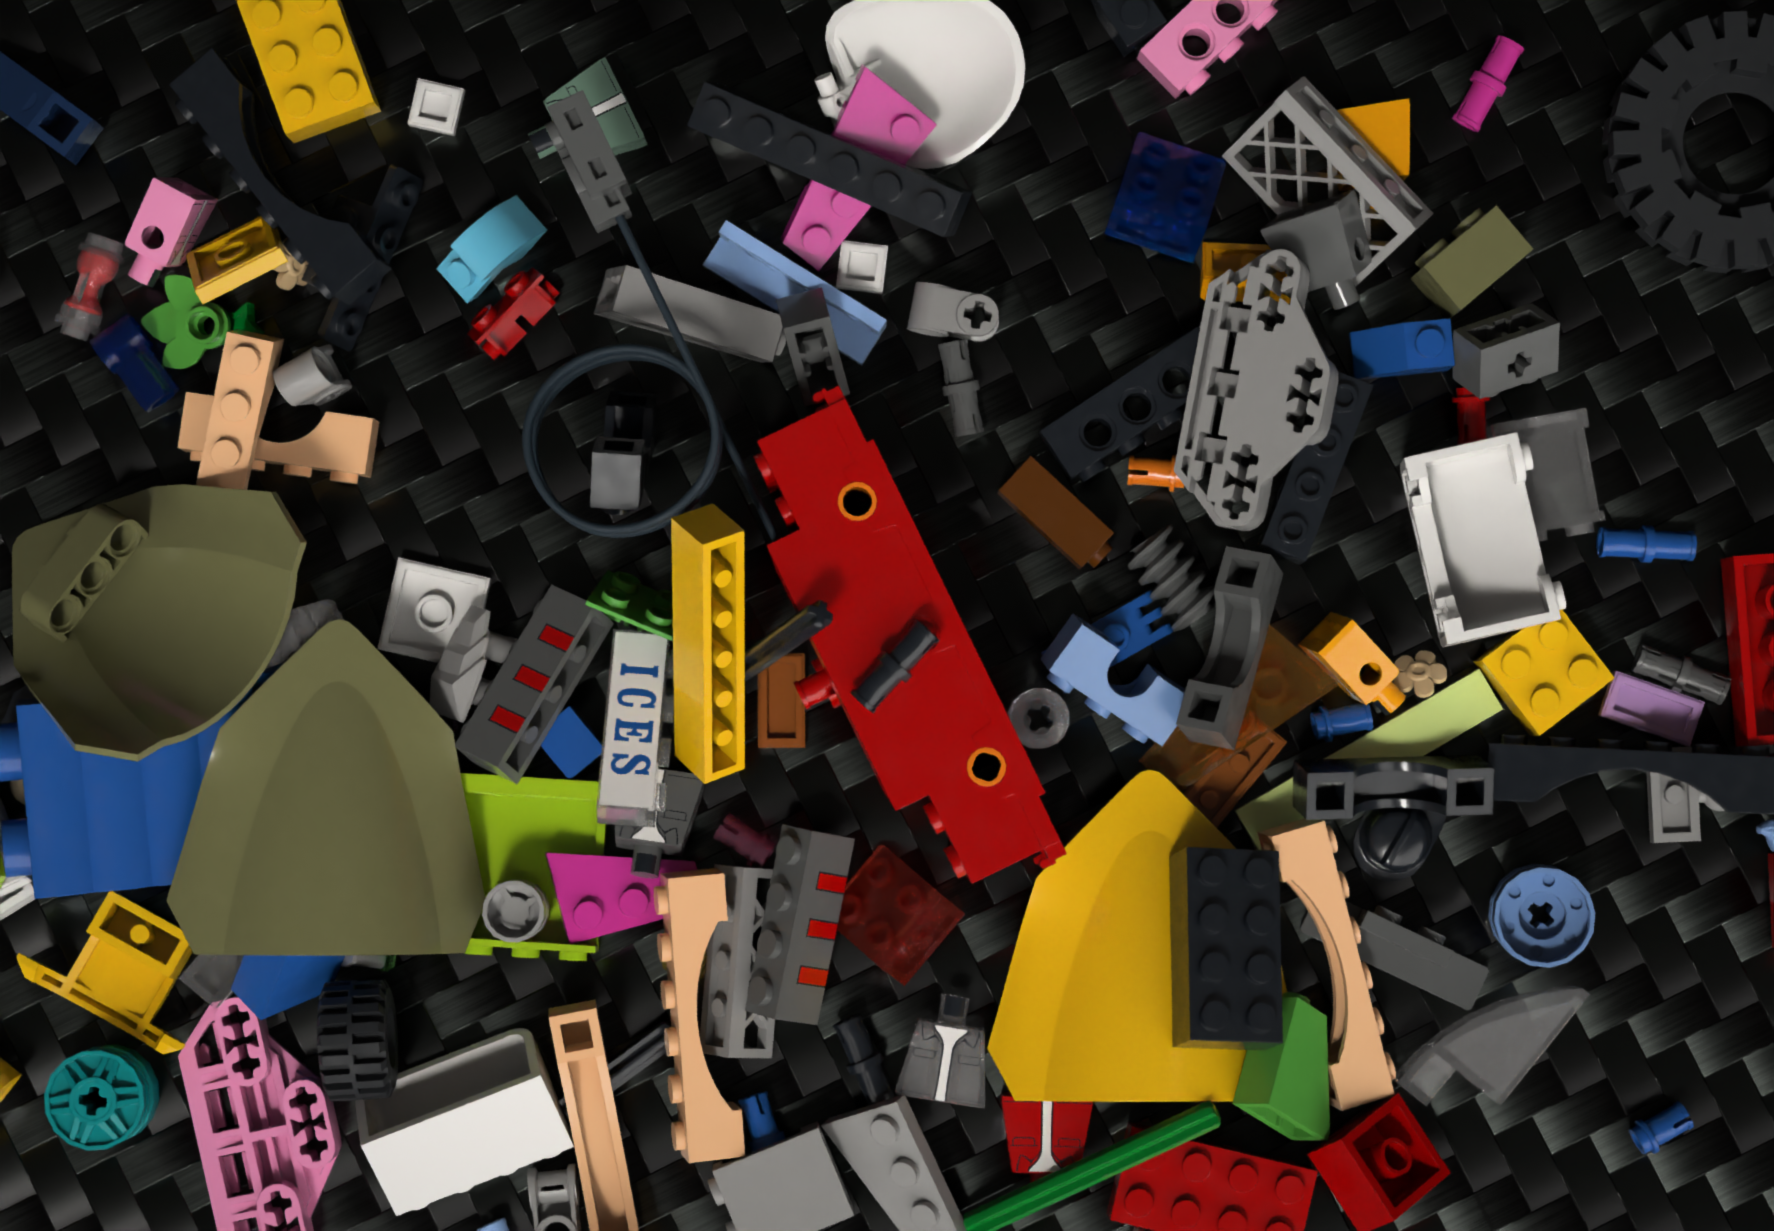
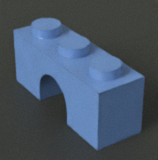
M1073 613L1041 657V661L1050 671L1046 678L1067 693H1070L1075 688L1086 695L1087 699L1084 703L1102 717L1107 719L1113 713L1125 721L1121 728L1141 743L1145 744L1148 738L1163 746L1177 727L1176 722L1186 689L1149 664L1146 665L1138 678L1129 684L1114 685L1109 683L1107 678L1108 668L1120 649L1111 638Z

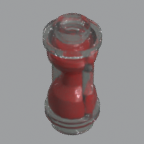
M88 233L85 243H79L78 250L81 252L76 262L79 278L74 293L64 300L60 308V314L56 313L54 321L62 324L60 333L83 341L88 340L90 333L99 336L101 328L98 326L103 316L102 307L99 302L105 285L115 278L119 270V264L123 265L125 257L121 256L124 244L93 233Z

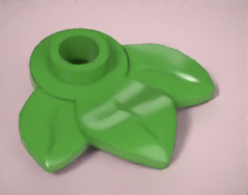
M168 275L165 277V290L169 302L147 313L141 319V324L153 337L167 344L163 355V366L174 369H186L197 364L206 349L217 348L225 342L227 331L231 330V321L226 310L220 305L210 301L205 304L201 303L194 290L192 278L184 275ZM209 317L215 323V329L211 334H207L204 330V322Z

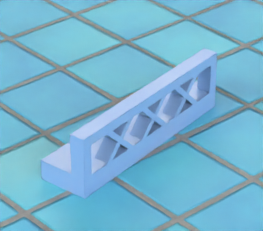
M726 220L719 230L720 238L705 260L703 267L778 314L779 310L776 299L822 287L839 352L862 366L885 330L887 320Z

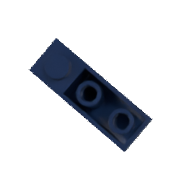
M0 52V110L66 159L77 165L104 128L56 91Z

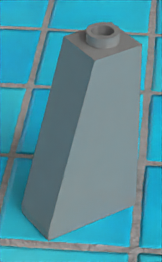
M628 265L607 269L594 314L673 337L641 270ZM652 273L684 341L760 363L773 362L774 355L779 356L782 353L786 337L780 314Z

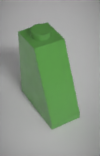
M1285 992L1282 995L1283 1043L1267 1050H1247L1232 1104L1291 1140L1328 1141L1330 1115L1327 1016L1312 1007L1307 997L1297 993Z

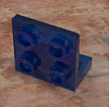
M1138 133L1104 234L1193 263L1209 222L1226 161L1145 133Z

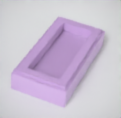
M1619 671L1612 672L1615 679L1608 684L1598 716L1684 746H1690L1705 704L1704 701Z

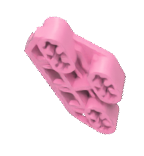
M238 996L227 998L224 1002V999L213 1001L188 1038L184 1048L178 1055L217 1231H251L248 1219L256 1217L259 1231H275L274 1226H279L285 1221L282 1208L273 1207L271 1200L278 1196V1191H280L282 1198H290L292 1201V1205L285 1209L287 1224L298 1217L299 1225H295L289 1231H314L311 1217L342 1146L333 1101H330L321 1078L269 1034L266 1018L260 1020ZM236 1005H238L240 1012L248 1011L250 1015V1020L245 1021L242 1026L244 1036L247 1037L254 1033L257 1035L258 1041L246 1044L250 1058H259L260 1066L253 1070V1076L250 1069H242L240 1066V1061L247 1057L245 1043L234 1047L232 1040L243 1037L240 1023H231L230 1014L237 1011ZM215 1021L212 1025L220 1060H223V1063L204 1067V1064L213 1062L210 1047L205 1043H202L200 1046L199 1040L211 1022ZM227 1087L235 1125L239 1124V1127L219 1132L218 1129L226 1127L227 1122L218 1088ZM303 1087H305L307 1094L315 1093L317 1096V1102L310 1105L312 1120L322 1114L324 1115L325 1122H320L314 1126L316 1138L319 1141L326 1140L328 1147L321 1152V1157H319L316 1150H308L307 1143L314 1139L312 1124L302 1130L300 1129L299 1122H304L310 1118L307 1105L298 1104L296 1096L303 1093ZM241 1152L249 1189H253L254 1192L233 1196V1193L242 1191L233 1154Z

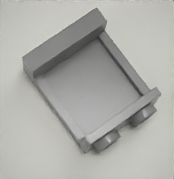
M818 1121L801 1127L800 1132L748 1153L745 1157H739L724 1164L722 1161L713 1164L712 1172L714 1177L707 1180L717 1206L726 1204L732 1221L725 1223L727 1231H818L854 1216V1207Z

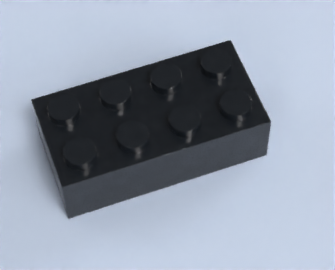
M1186 847L1169 857L1172 1047L1267 1050L1282 1044L1279 851Z

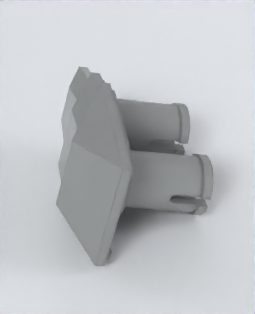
M471 605L459 628H456L431 676L429 704L437 714L464 723L471 704L479 705L484 697L486 687L490 683V680L482 678L486 661L491 660L503 665L509 655L512 644L517 640V638L512 636H504L489 631L491 611Z

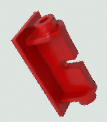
M533 267L527 273L520 271L514 275L504 287L506 294L494 306L489 304L482 308L471 322L473 328L467 334L478 345L486 339L487 341L481 348L494 360L500 354L505 357L527 334L515 322L520 315L534 326L556 304L554 299L560 293L547 280L539 286L538 284L545 277Z

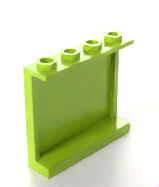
M460 773L485 898L496 885L513 879H523L537 884L545 892L550 905L549 918L544 928L534 937L517 943L504 942L494 937L486 928L481 911L464 954L493 955V947L512 948V957L540 958V950L559 951V960L587 961V953L599 951V937L574 944L568 943L545 852L605 856L608 805L599 804L601 781L522 776L519 783L515 784L499 775Z

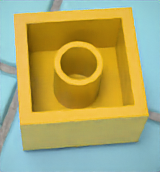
M1559 610L1560 620L1512 631L1473 661L1530 736H1540L1615 679L1563 610Z

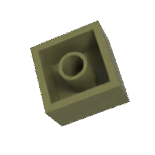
M1497 205L1487 214L1479 207L1450 232L1456 240L1449 245L1442 238L1415 262L1420 270L1410 279L1444 319L1453 317L1533 250L1531 245Z

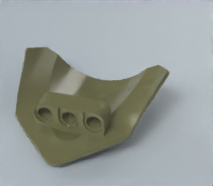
M187 484L151 487L30 528L17 537L12 549L13 665L29 690L52 718L75 751L138 762L164 746L182 742L204 731L227 714L253 687L273 657L288 623L295 598L297 572L307 542L277 492Z
M340 619L329 621L287 659L220 727L202 779L166 901L193 954L353 956L465 953L483 909L485 893L461 780L453 731L420 693L357 628L348 621Z

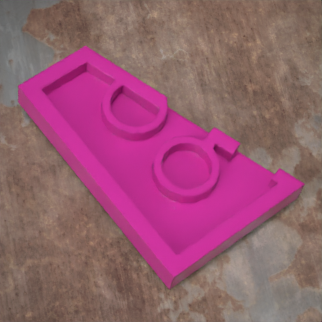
M545 852L569 944L663 919V914H656L654 905V887L661 886L660 873L697 870L695 861L661 859L659 877L654 879L642 878L630 874L633 857Z

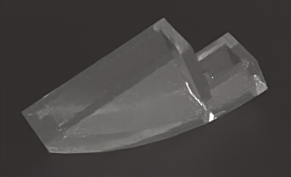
M1562 986L1526 992L1494 1002L1464 1016L1436 1034L1400 1067L1393 1081L1420 1103L1427 1106L1456 1071L1493 1102L1502 1105L1590 994L1577 986Z

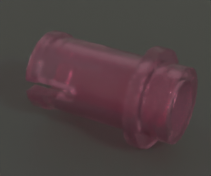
M729 813L723 820L724 825L720 824L713 838L721 841L748 859V866L751 867L755 864L762 868L776 848V844L770 841L771 835L766 833L762 836Z

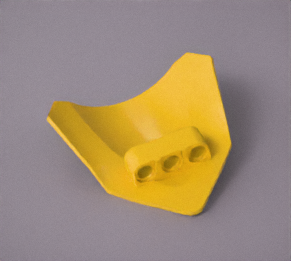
M1146 770L1134 776L1064 847L1067 854L1056 859V864L1045 868L1035 880L987 1046L1015 1101L1233 1102L1247 1050L1172 1047L1169 857L1186 847L1236 848L1160 772ZM1281 966V972H1282V995H1283V993L1287 992V989H1286L1285 980H1284V975H1283L1282 966Z

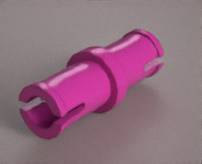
M1498 35L1496 37V42L1480 71L1474 70L1469 79L1472 85L1457 112L1452 117L1454 121L1472 131L1479 132L1480 126L1496 97L1503 96L1507 89L1504 83L1518 57L1524 51L1521 45L1504 36Z

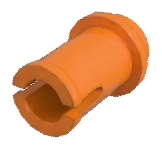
M1130 455L1129 470H1145L1148 472L1129 471L1127 485L1170 487L1169 492H1174V488H1184L1183 483L1174 472L1176 455H1172V459L1135 457Z

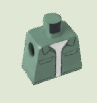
M606 57L598 60L543 101L547 108L583 90L614 155L648 145ZM545 125L528 133L540 159L557 151Z

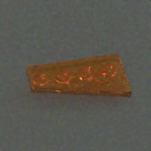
M1269 624L1235 750L1189 741L1177 726L1163 746L1155 742L1139 761L1148 770L1160 772L1181 792L1333 690L1338 684Z

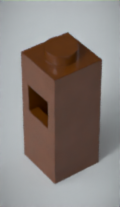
M1032 456L999 489L997 494L1079 570L1087 562L1095 568L1113 549L1107 540L1114 532Z

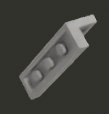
M714 864V868L722 871L725 875L728 921H719L707 945L700 1028L702 1051L704 1054L726 1058H772L775 1019L747 1012L745 1007L749 981L752 977L757 953L752 946L753 933L760 925L762 926L767 903L766 901L761 906L756 899L758 878L771 879L773 869ZM754 1020L758 1026L757 1047H744L745 1028Z

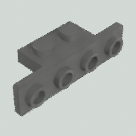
M1345 901L1349 917H1354L1360 930L1361 943L1357 944L1361 961L1465 1010L1472 1009L1489 973L1487 967L1444 947L1443 944L1446 937L1420 925L1417 933L1400 926L1403 917L1377 905L1374 913ZM1307 911L1300 926V931L1323 942L1310 913Z

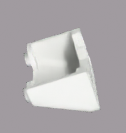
M1517 432L1405 457L1400 463L1405 496L1434 621L1442 647L1561 619L1559 610L1566 609L1561 582H1552L1549 574H1546L1525 485L1526 471L1533 469L1532 455L1528 442H1519Z

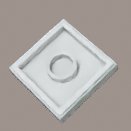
M398 557L377 649L438 663L470 606L473 605L485 609L492 579Z

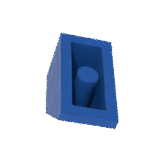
M1450 318L1399 323L1349 333L1353 377L1356 379L1444 372L1455 366Z

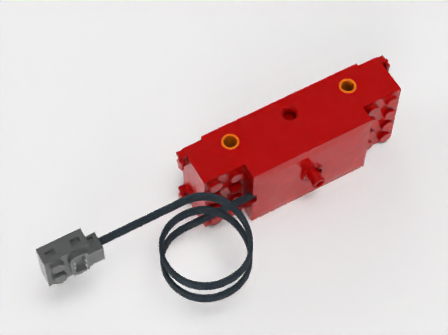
M581 90L548 106L547 109L553 120L544 125L596 232L599 233L616 224L619 225L685 363L674 355L655 347L640 344H617L585 352L566 362L553 372L540 386L529 404L522 431L525 463L529 475L542 498L567 522L590 534L610 538H626L648 534L671 524V517L689 512L700 501L716 476L721 461L724 441L772 540V543L768 544L767 548L796 613L807 605H812L817 600L826 602L827 611L833 613L832 623L809 638L818 656L817 659L811 661L816 672L800 681L793 682L806 710L811 708L810 706L828 698L834 709L842 705L879 784L895 811L928 796L930 803L924 805L923 809L935 833L939 834L945 831L951 845L943 850L958 879L966 875L973 884L1039 851L1040 854L1033 858L1035 864H1039L1041 868H1047L1056 864L1055 860L1067 853L1039 797L1046 792L874 439L866 442L840 386L838 385L828 391L824 388L813 395V402L815 404L826 402L817 407L814 414L757 441L761 452L753 457L769 492L771 493L779 489L782 495L775 499V502L790 534L780 539L626 222V219L632 217V214L624 198L631 195L632 191L584 91ZM631 360L647 361L665 366L685 378L696 389L706 405L711 428L709 454L700 476L689 491L676 503L664 511L641 521L618 525L599 524L572 514L560 504L550 490L539 462L538 434L547 408L565 386L580 375L599 366ZM856 500L870 506L869 511L860 516L851 515L846 510L848 504ZM915 619H917L940 641L937 644L935 643L910 671L912 677L906 683L901 681L876 708L877 710L872 713L850 691L853 688L855 689L880 661L877 656L884 649L888 652L913 625ZM980 753L988 754L995 763V772L988 780L977 778L972 771L975 758Z

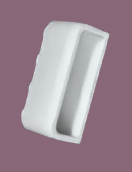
M524 1028L508 1030L398 1073L396 1086L390 1098L355 1101L360 1145L396 1216L411 1210L422 1209L429 1203L454 1193L466 1192L477 1184L498 1176L509 1175L518 1168L544 1158H553L562 1151L574 1147L571 1131L540 1050L532 1033Z

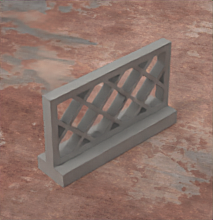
M1305 76L1287 88L1274 101V104L1222 155L1277 215L1311 204L1308 203L1307 181L1328 183V198L1338 195V184L1352 185L1360 195V210L1370 251L1379 250L1372 258L1371 263L1357 276L1352 278L1355 287L1434 214ZM1280 111L1295 124V139L1274 137V117ZM1264 128V136H1256ZM1246 145L1265 146L1266 168L1252 167L1239 152ZM1275 147L1296 148V170L1276 169ZM1306 149L1319 150L1327 158V173L1307 171ZM1276 179L1297 180L1298 202L1283 200L1277 193ZM1370 218L1384 219L1397 235L1390 242L1371 240Z

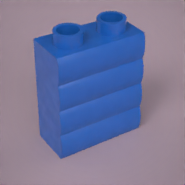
M252 688L227 714L204 731L182 742L164 746L138 762L75 751L36 698L18 700L16 704L17 722L0 724V782L23 780L27 818L1 820L6 878L32 875L34 899L171 885L202 779L219 729L253 694Z

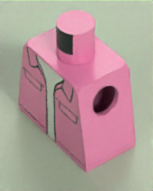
M154 177L125 240V246L138 253L128 275L144 285L154 287L164 266H182L186 260L187 253L194 246L218 199L179 178ZM161 232H162L163 235H164V242H163V243L161 242V239H160Z

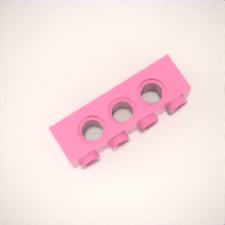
M1192 0L1139 51L1137 60L1175 99L1184 90L1192 95L1210 78L1211 75L1206 71L1210 65L1218 58L1226 63L1244 45L1240 37L1252 25L1259 31L1276 15L1278 10L1273 5L1278 0ZM1221 4H1232L1238 8L1241 19L1234 24L1224 23L1218 18L1216 8ZM1192 35L1199 36L1205 41L1207 52L1201 56L1189 55L1183 48L1182 40Z

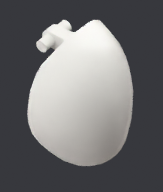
M854 0L835 11L826 26L825 41L837 82H835L831 72L822 74L814 79L820 96L817 98L824 116L830 117L835 128L838 121L837 116L844 101H847L856 83L855 78L862 64L865 65L937 124L905 164L913 168L930 169L940 168L960 161L979 148L1007 121L1019 100L1024 85L1025 60L1021 41L1007 15L990 0Z

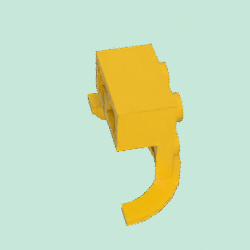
M109 891L86 930L91 936L67 976L24 954L18 953L17 961L26 979L92 1012L162 1054L184 1048L185 1043L152 1024L192 954V950L181 928L121 894Z

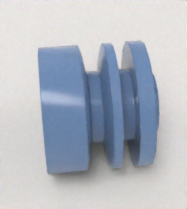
M1532 863L1514 868L1499 880L1490 896L1488 919L1493 935L1509 954L1530 966L1550 968L1568 963L1585 949L1594 932L1596 913L1590 894L1577 878L1553 865ZM1547 902L1549 906L1545 912L1550 916L1549 920L1545 924L1537 920L1531 925L1529 921L1533 915L1528 911L1530 905L1534 903L1542 906Z

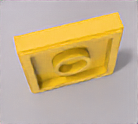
M261 216L188 252L186 255L194 290L202 304L288 262L278 228L273 229Z

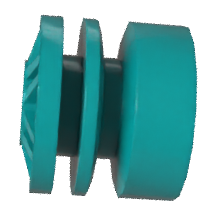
M118 1044L98 1045L65 1059L50 1075L44 1093L45 1114L53 1131L69 1145L87 1151L109 1149L141 1133L153 1119L159 1103L158 1079L151 1064L136 1050ZM99 1088V1096L107 1098V1104L96 1110V1102L89 1100L88 1094L97 1091Z

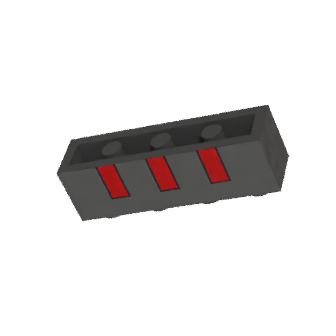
M551 585L544 598L536 604L533 616L521 636L512 644L509 655L498 674L487 685L484 697L472 717L463 725L455 747L474 764L518 784L556 721L557 716L562 711L614 624L603 612L585 605L587 600Z
M782 824L780 839L776 847V858L770 888L767 892V903L761 933L757 942V953L751 982L748 986L745 1011L776 1020L818 1025L855 839Z

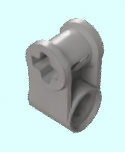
M928 282L915 283L907 326L908 330L929 336L953 337L974 342L988 340L997 332L999 327V311L995 302L990 297L983 294L956 290L940 284ZM978 307L984 308L985 316L991 319L990 322L983 321L980 329L972 328L971 319L966 318V315H973Z
M330 344L321 347L314 346L273 370V378L277 389L292 406L322 405L343 395L352 388L350 380H344L331 356L334 350Z
M568 1164L567 1169L543 1172H538L536 1168H528V1193L530 1207L533 1211L534 1231H546L549 1224L553 1222L565 1224L570 1231H581L579 1211L580 1187L576 1164ZM545 1186H564V1188L544 1189Z

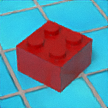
M1399 1093L1364 1108L1329 1136L1328 1141H1323L1307 1154L1357 1231H1371L1395 1221L1451 1173Z

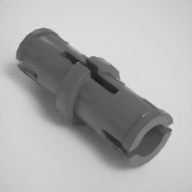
M964 339L938 344L946 386L942 387L943 395L948 396L955 437L985 432L976 390H980L979 380L974 381L968 340Z
M1644 643L1639 646L1632 662V672L1668 684L1669 689L1680 693L1683 690L1693 693L1718 705H1721L1731 684V676L1714 672L1695 664L1691 657L1682 655L1679 658Z

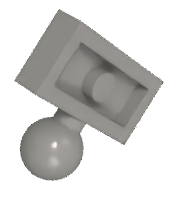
M1692 746L1672 747V752L1691 753ZM1646 772L1650 843L1701 841L1699 803H1705L1707 807L1715 811L1725 810L1710 797L1685 782L1659 773Z

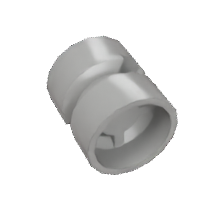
M513 879L496 885L487 894L483 903L482 917L486 928L494 937L504 942L517 943L534 937L544 928L549 918L550 905L545 892L537 884L529 880Z

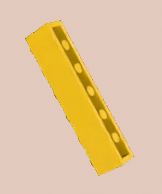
M714 504L671 517L675 757L704 784L745 769L744 530Z

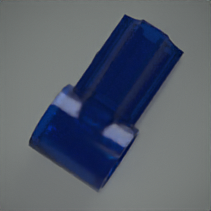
M129 313L90 340V344L112 373H118L134 398L146 412L149 413L153 409L162 406L180 390L177 383L152 351V342Z

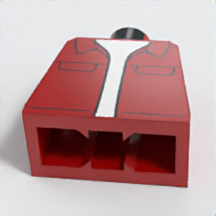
M1001 1092L1003 1119L1010 1166L1013 1173H1030L1031 1183L1082 1159L1093 1102L1015 1101L1011 1092Z

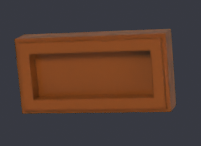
M805 653L786 654L758 674V748H805V706L793 683L805 678Z

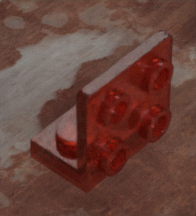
M880 845L845 886L837 930L883 971L905 986L965 913L933 888L886 846Z

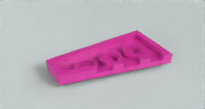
M862 64L855 78L856 83L848 100L844 101L837 116L838 121L831 135L906 164L937 124ZM810 179L801 193L780 240L785 246L819 271L871 206Z

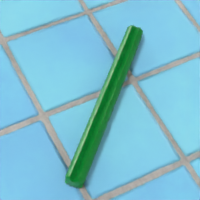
M1205 1101L965 1213L964 1227L967 1231H996L1218 1128L1221 1125L1219 1111L1212 1101Z

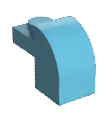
M515 195L488 211L465 230L450 246L453 250L436 269L465 302L469 303L479 297L501 270L522 259L547 229Z

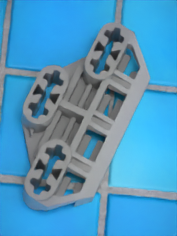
M1267 249L1263 254L1237 272L1229 269L1208 284L1174 472L1186 489L1196 496L1215 525L1240 531H1251L1257 528L1264 521L1267 513L1273 477L1306 445H1315L1321 442L1327 436L1330 429L1339 381L1336 366L1327 358L1304 311L1310 282V272L1307 265L1292 252L1285 249ZM1286 266L1293 270L1292 277L1287 276L1283 278L1282 282L1275 277L1277 271L1283 272ZM1247 279L1243 304L1250 305L1251 310L1231 307V303H1236L1237 285ZM1270 290L1279 297H1281V293H1284L1287 297L1291 298L1290 304L1279 298V302L1275 301L1269 296ZM1278 313L1285 317L1283 324H1275L1274 328L1267 325L1268 318H1276ZM1230 332L1237 333L1230 369L1239 371V375L1219 372V368L1223 369ZM1315 366L1323 371L1321 378H1313L1311 382L1304 378L1305 372L1313 371ZM1300 391L1308 397L1310 393L1320 399L1319 405L1310 399L1306 403L1302 399L1297 398L1298 392ZM1218 397L1225 398L1218 435L1227 437V440L1207 437V434H1211ZM1307 413L1314 418V422L1312 425H1304L1302 430L1295 425L1297 418H1304ZM1251 454L1258 457L1257 465L1252 464L1248 468L1241 465L1242 457H1250ZM1206 462H1210L1213 465L1206 493L1198 481L1203 478ZM1235 478L1245 483L1248 480L1256 484L1255 491L1246 486L1243 489L1235 485ZM1242 501L1250 504L1248 512H1240L1239 515L1232 512L1234 503L1240 504Z

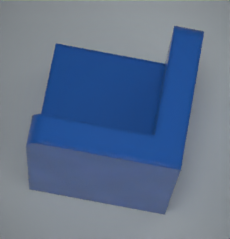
M569 706L557 716L541 747L567 778H573L598 756L604 755L605 744L576 709Z

